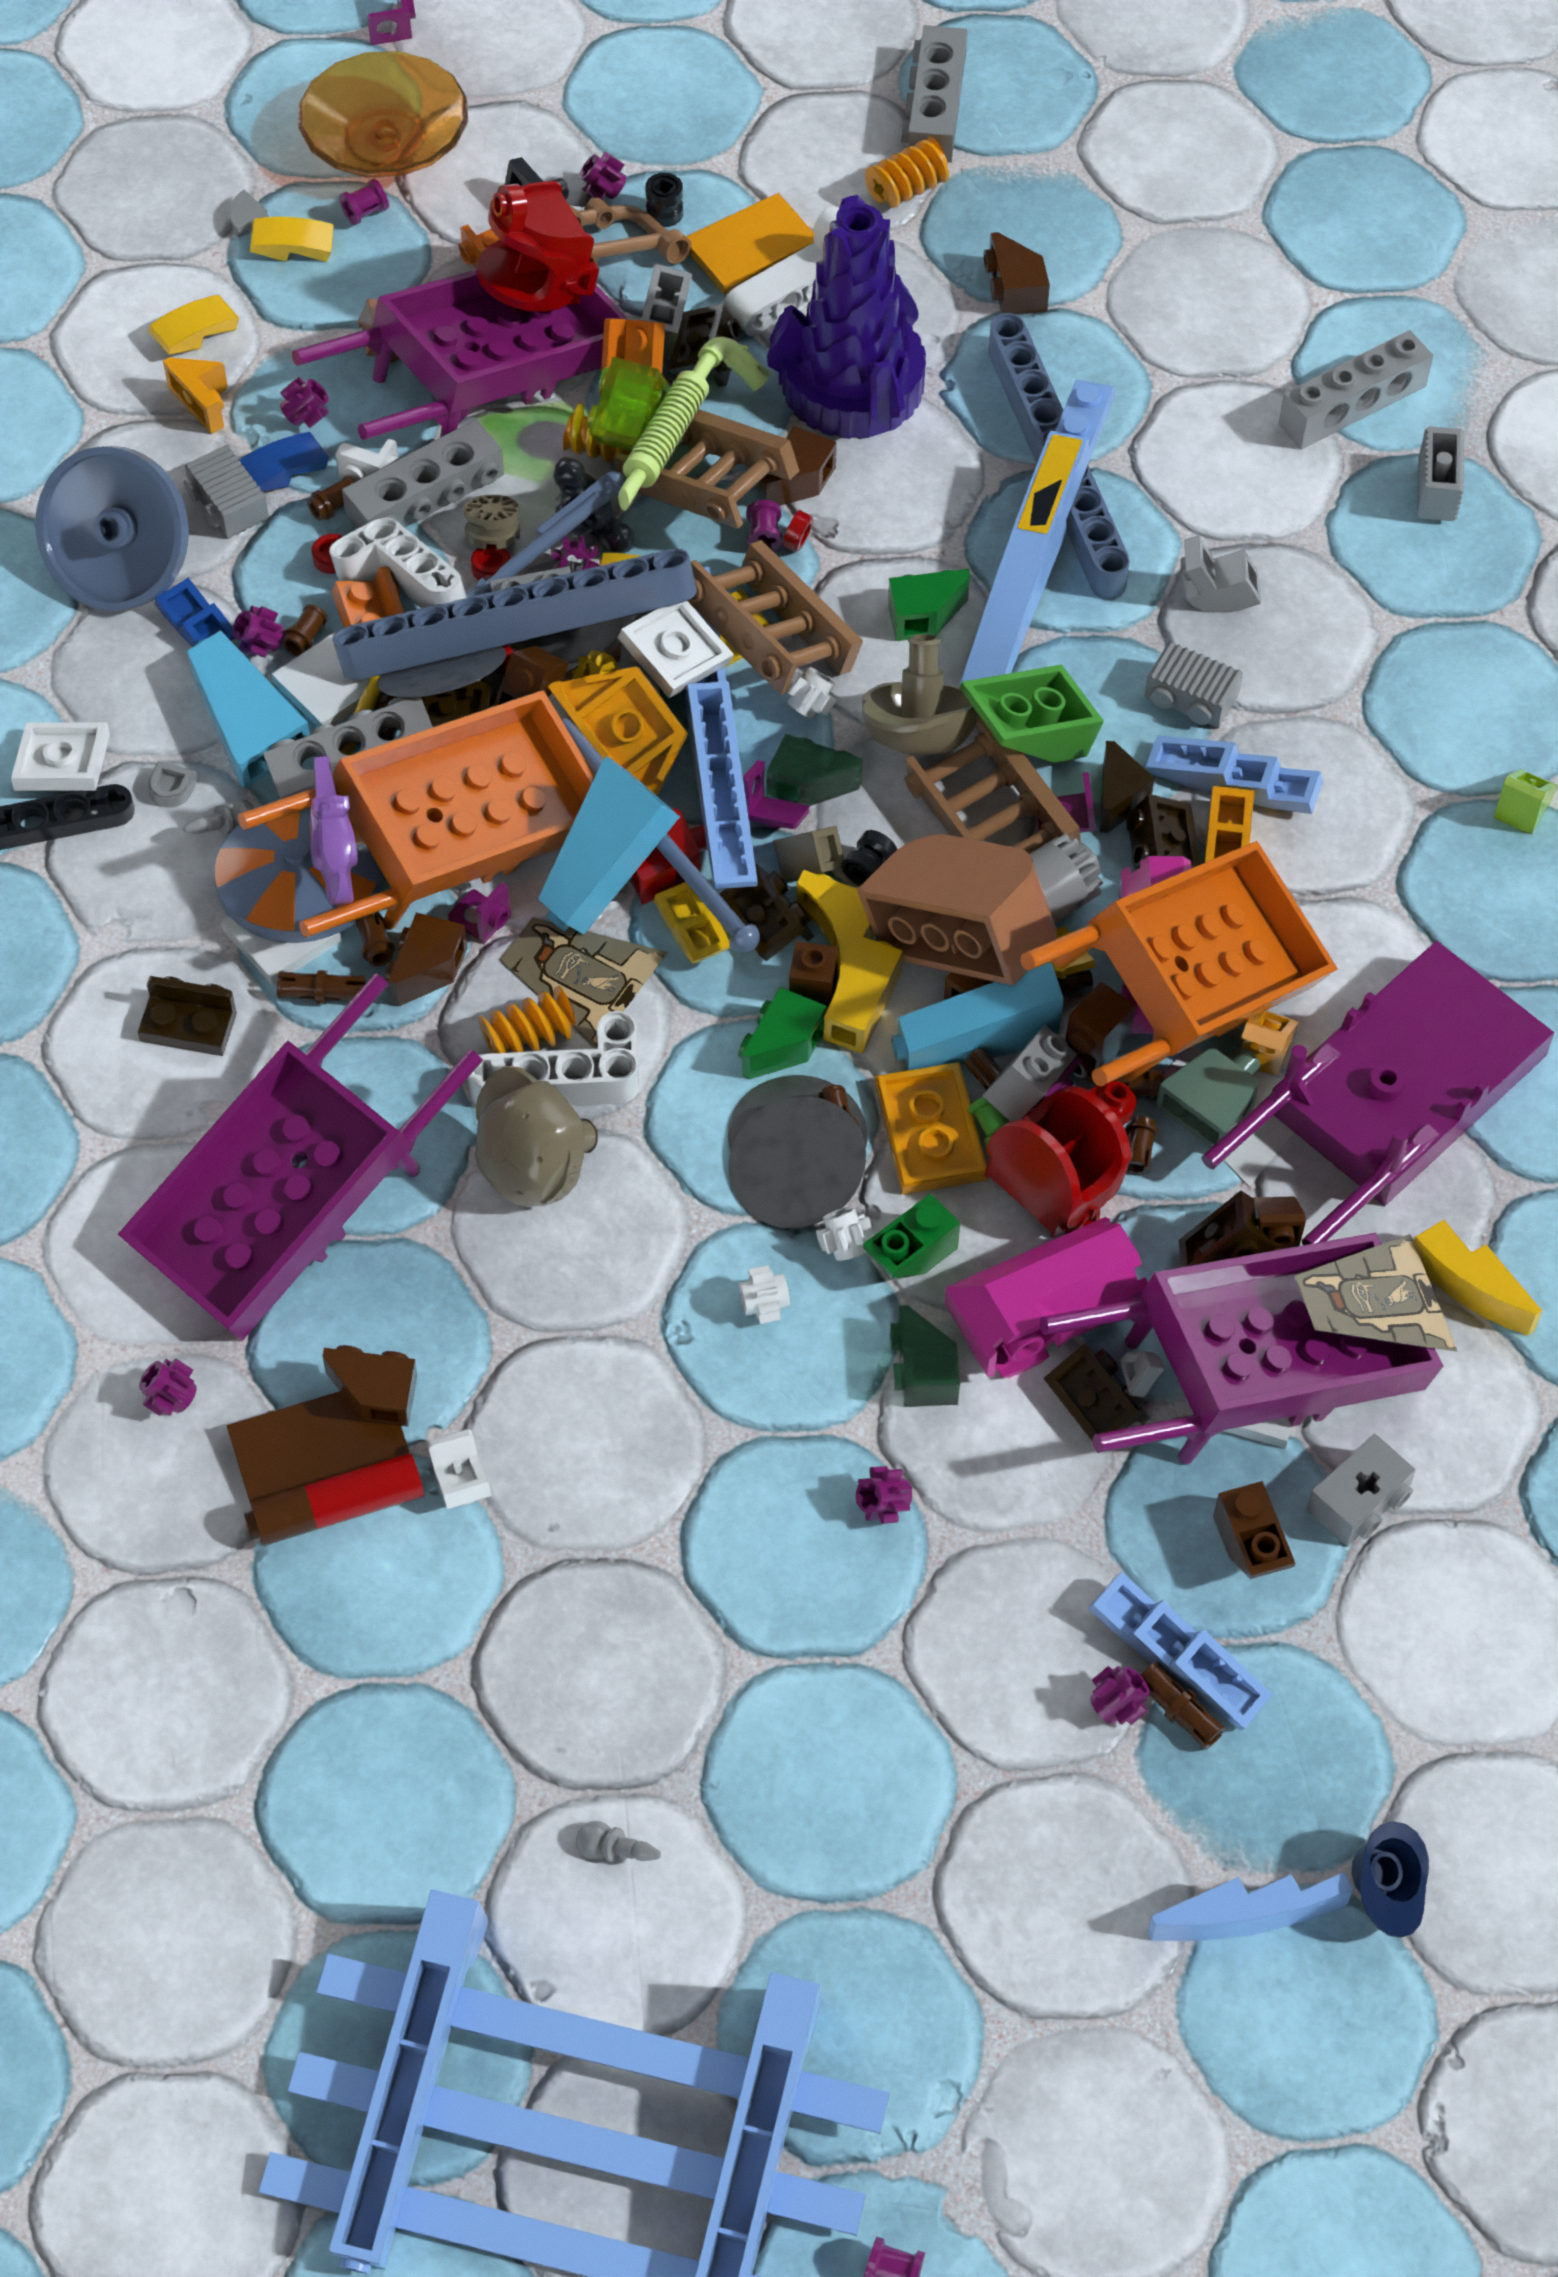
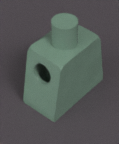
M1208 1049L1160 1084L1156 1108L1211 1148L1252 1110L1260 1086L1259 1081L1252 1075L1260 1068V1062L1247 1049H1241L1231 1060L1217 1049Z

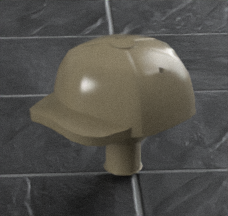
M915 635L908 639L909 665L902 671V682L883 683L866 692L862 697V715L872 737L882 745L905 754H943L956 749L965 742L974 730L976 717L979 714L959 687L944 684V672L938 668L939 644L941 641L933 635Z
M506 1066L494 1071L478 1095L476 1102V1117L478 1120L475 1152L476 1163L492 1187L511 1203L526 1207L546 1206L558 1202L567 1196L576 1186L580 1177L584 1153H590L596 1148L598 1134L594 1124L588 1119H580L569 1102L552 1084L545 1080L538 1081L519 1067Z

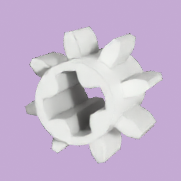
M809 667L807 672H802V674L795 671L788 688V693L791 696L787 703L794 710L810 719L814 717L816 712L818 714L822 712L827 716L837 701V698L833 696L834 693L831 692L835 683L812 667Z
M854 1207L838 1209L823 1216L825 1228L816 1231L822 1251H826L827 1254L834 1252L837 1261L852 1259L866 1253L863 1249V1244L866 1242L865 1240L874 1236L869 1216L865 1217L864 1214L857 1216Z
M769 1265L748 1269V1281L739 1283V1293L745 1315L756 1314L760 1324L781 1320V1308L790 1306L789 1290L784 1274L773 1275Z

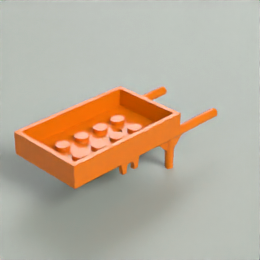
M544 690L339 760L332 774L336 795L349 797L350 808L348 814L391 889L300 921L299 928L302 935L307 938L384 909H388L383 918L384 927L392 930L397 926L409 905L418 899L479 877L483 884L490 882L493 876L502 871L504 876L509 875L521 862L563 846L595 775ZM315 788L239 813L238 821L241 828L247 830L310 808L312 800L315 798Z
M1258 841L1116 900L1087 922L1088 926L1025 952L1020 957V963L1026 970H1032L1050 961H1053L1056 967L1063 969L1091 948L1105 951L1154 1029L1153 1042L1093 1070L1092 1080L1098 1086H1103L1122 1076L1132 1081L1169 1055L1171 1057L1214 1035L1219 1037L1228 1030L1239 1027L1248 1019L1311 989L1338 970Z

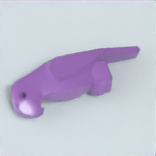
M329 756L314 757L315 798H313L310 806V845L313 866L323 876L328 902L332 905L351 904L354 897L350 871L351 868L357 865L358 857L354 832L347 815L350 808L349 797L336 795Z

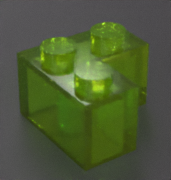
M612 357L610 367H605L601 373L599 390L602 393L598 406H592L587 421V427L590 428L589 433L596 442L632 452L670 389L669 384L657 368Z

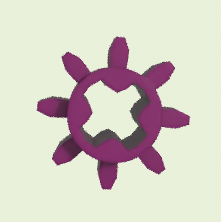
M604 152L601 158L596 154L590 156L580 171V179L586 182L581 189L593 198L603 200L606 196L609 199H614L626 183V175L620 172L624 167V163L607 152Z
M298 377L280 392L285 398L280 404L281 411L287 420L295 426H301L305 422L308 428H311L329 413L324 407L329 401L325 389L313 379H308L304 383Z
M581 535L578 541H569L564 536L562 538V548L560 550L551 549L550 551L551 557L560 561L551 567L552 569L570 566L572 573L599 566L596 562L590 560L596 557L598 548L597 546L587 548L584 543V535ZM574 555L577 560L581 559V565L575 566L573 562H568V556Z
M253 605L250 606L249 611H242L235 619L233 625V636L236 640L241 641L239 650L253 657L258 655L263 658L266 657L267 652L272 653L276 651L281 645L284 636L283 626L275 622L278 613L263 606L258 608Z
M177 1358L172 1362L168 1359H165L163 1363L160 1361L153 1362L145 1370L139 1382V1389L146 1396L142 1405L159 1416L163 1413L170 1416L173 1411L175 1413L183 1412L191 1404L197 1391L194 1380L189 1378L193 1369Z
M887 1466L870 1467V1478L858 1479L857 1481L859 1484L856 1489V1504L866 1513L865 1519L867 1521L879 1520L881 1524L897 1523L899 1521L898 1512L910 1511L911 1509L909 1505L912 1501V1486L902 1477V1469L889 1470Z
M1107 1666L1092 1679L1097 1688L1092 1691L1093 1695L1090 1697L1091 1704L1096 1713L1107 1723L1114 1724L1118 1721L1119 1724L1123 1725L1127 1721L1132 1725L1148 1711L1143 1704L1149 1695L1148 1685L1133 1668L1125 1667L1121 1670L1119 1666L1114 1669Z

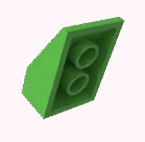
M1062 664L962 681L959 687L1001 746L1053 763L1087 757L1104 722Z

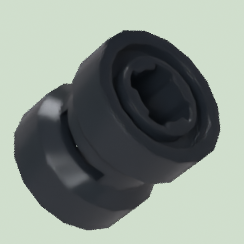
M671 173L654 174L648 178L645 184L646 212L663 227L676 225L683 217V202L681 200L683 198V183L680 178Z
M866 830L857 841V849L850 851L842 861L841 868L849 880L861 886L898 849L885 834L875 830Z

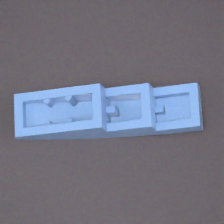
M1157 735L1145 766L1146 771L1150 774L1201 792L1211 794L1213 786L1254 790L1253 805L1308 814L1313 813L1323 784L1321 771L1281 768L1278 757L1240 754L1235 742Z
M1123 1572L1117 1574L1088 1607L1097 1618L1150 1664L1158 1662L1186 1691L1191 1689L1198 1696L1197 1700L1240 1730L1247 1727L1273 1695L1204 1629L1196 1632L1163 1600L1156 1604Z
M1345 1872L1303 1891H1300L1291 1874L1249 1894L1240 1878L1237 1877L1151 1916L1147 1933L1151 1941H1206L1259 1934L1303 1923L1347 1906L1354 1889Z

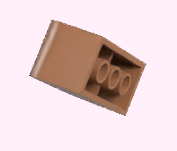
M946 834L925 836L913 840L895 851L857 889L876 941H886L895 948L903 950L902 961L1014 986L1028 971L1020 963L1021 955L1055 940L1057 936V928L1033 860L1029 853L1016 847Z

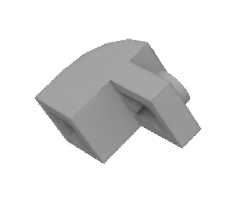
M1199 535L1184 539L1185 557L1180 559V564L1185 577V593L1188 602L1206 612L1221 613L1239 611L1261 604L1259 572L1245 549L1214 558Z

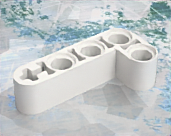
M831 206L818 216L814 225V243L736 286L726 295L723 304H725L732 317L737 319L740 328L747 335L755 336L774 326L779 316L784 312V308L789 305L795 306L799 310L807 307L811 301L813 282L816 279V262L822 260L824 236L829 233L830 222L836 220V214L839 210L838 206Z
M392 518L373 520L336 540L330 547V555L338 581L373 582L379 567H389L393 581L398 584L399 590L421 609L467 598L459 572Z
M622 1011L608 1012L602 1016L597 1026L598 1049L479 1055L483 1061L468 1077L471 1100L476 1105L482 1087L494 1071L506 1066H515L524 1069L534 1078H538V1081L545 1080L552 1084L571 1106L622 1104L634 1099L639 1090L635 1020L631 1015ZM615 1037H622V1038H624V1039L618 1040V1041H616V1040H611L612 1038H615ZM615 1074L626 1075L621 1078L612 1077ZM572 1076L582 1077L581 1079L577 1080L568 1079Z

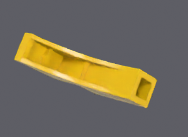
M803 870L797 881V901L819 926L830 945L839 947V979L836 991L824 1015L823 1040L863 1054L901 976L903 950L895 948L886 941L872 940L874 933L857 892L858 888L835 881L826 874H815Z

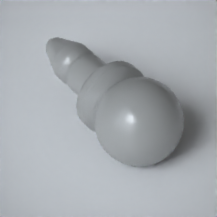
M244 799L232 800L226 806H217L213 814L205 815L203 818H194L183 826V831L192 834H202L206 831L219 830L222 834H229L239 825V813L254 809V806Z
M601 1821L587 1822L577 1833L576 1844L578 1850L583 1856L591 1860L605 1858L607 1861L615 1862L621 1856L630 1859L635 1858L638 1861H651L661 1857V1852L649 1843L627 1838L621 1828L614 1827L611 1829L606 1823Z

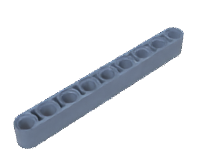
M1002 313L995 316L990 324L989 357L1037 464L1049 432L1055 431L1063 408L1024 321L1016 314ZM1087 466L1066 519V533L1091 590L1100 598L1115 599L1125 592L1130 563L1129 555L1091 470Z
M668 549L463 598L450 603L438 604L350 625L337 631L333 635L332 641L344 677L350 680H359L683 603L696 595L697 586L687 551L683 549Z

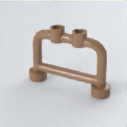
M593 198L588 201L584 210L577 211L568 203L582 227L595 224L600 229H606L614 221L626 220L638 224L648 233V235L595 243L590 262H595L596 265L597 259L658 249L659 254L669 263L678 264L684 261L691 251V241L681 231L677 229L668 231L651 215L640 208L630 205L608 206L600 198Z

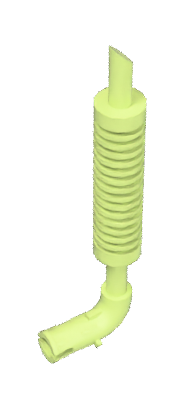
M723 336L712 338L700 349L698 353L699 360L693 370L682 371L676 377L623 465V473L627 479L618 494V502L623 511L628 509L640 487H651L658 479L709 393V385L705 379L712 368L717 367L722 360L744 380L752 391L761 388L769 379L768 377L771 375V372L748 351L749 347L747 345H740L735 340Z

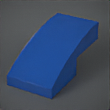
M306 432L267 444L240 459V462L248 470L253 480L256 481L261 491L289 487L292 475L326 469L329 456L311 432Z
M189 577L155 598L154 604L192 647L200 640L209 638L220 630L230 641L235 639L232 625L215 603L209 605Z

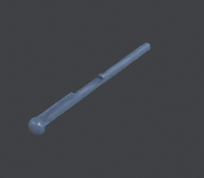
M616 471L604 474L603 477L536 529V533L540 535L508 560L487 581L482 577L476 586L466 594V597L491 592V580L513 577L613 497H618L619 491L627 479L625 475Z
M569 718L563 719L562 722L590 769L596 775L604 760L603 757ZM666 834L656 847L732 936L729 944L730 948L738 953L753 951L760 940V933L756 925L750 924L746 926L702 873L698 871L670 836Z

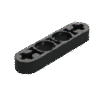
M110 784L97 787L96 791H75L0 806V850L124 825L132 819L135 812L132 795L125 786ZM118 801L119 808L111 809L110 803ZM91 805H96L97 814H93ZM72 807L82 808L85 811L76 820H67L62 817L63 813ZM36 815L43 819L42 823L35 828L27 829L21 826V822L29 816ZM12 821L13 831H9L7 822Z

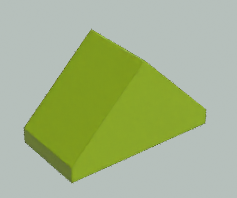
M1523 769L1507 775L1503 783L1494 818L1532 834L1553 798L1558 785Z

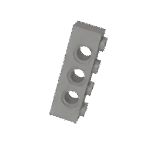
M923 25L922 40L914 41L913 63H918V67L911 66L909 89L915 90L914 93H907L905 116H911L910 120H903L901 143H908V147H911L918 141L926 140L931 136L940 143L947 162L952 163L966 59L967 29Z
M1409 330L1285 392L1278 424L1302 450L1426 387L1433 354Z
M475 419L343 488L345 515L357 529L379 518H392L403 527H407L418 520L427 518L431 513L444 506L461 500L465 495L478 488L495 482L499 477L503 476L502 448L478 420Z
M397 697L391 700L387 707L374 712L372 710L359 711L350 716L347 722L336 726L331 724L319 726L313 729L309 736L299 740H281L272 745L271 750L264 752L263 755L279 797L283 799L315 788L314 769L306 770L302 768L303 762L309 757L329 756L333 774L339 760L350 756L341 753V749L347 743L356 742L361 744V748L357 752L359 753L433 728L421 697ZM387 728H397L400 730L398 737L393 740L386 741L380 738L381 733Z

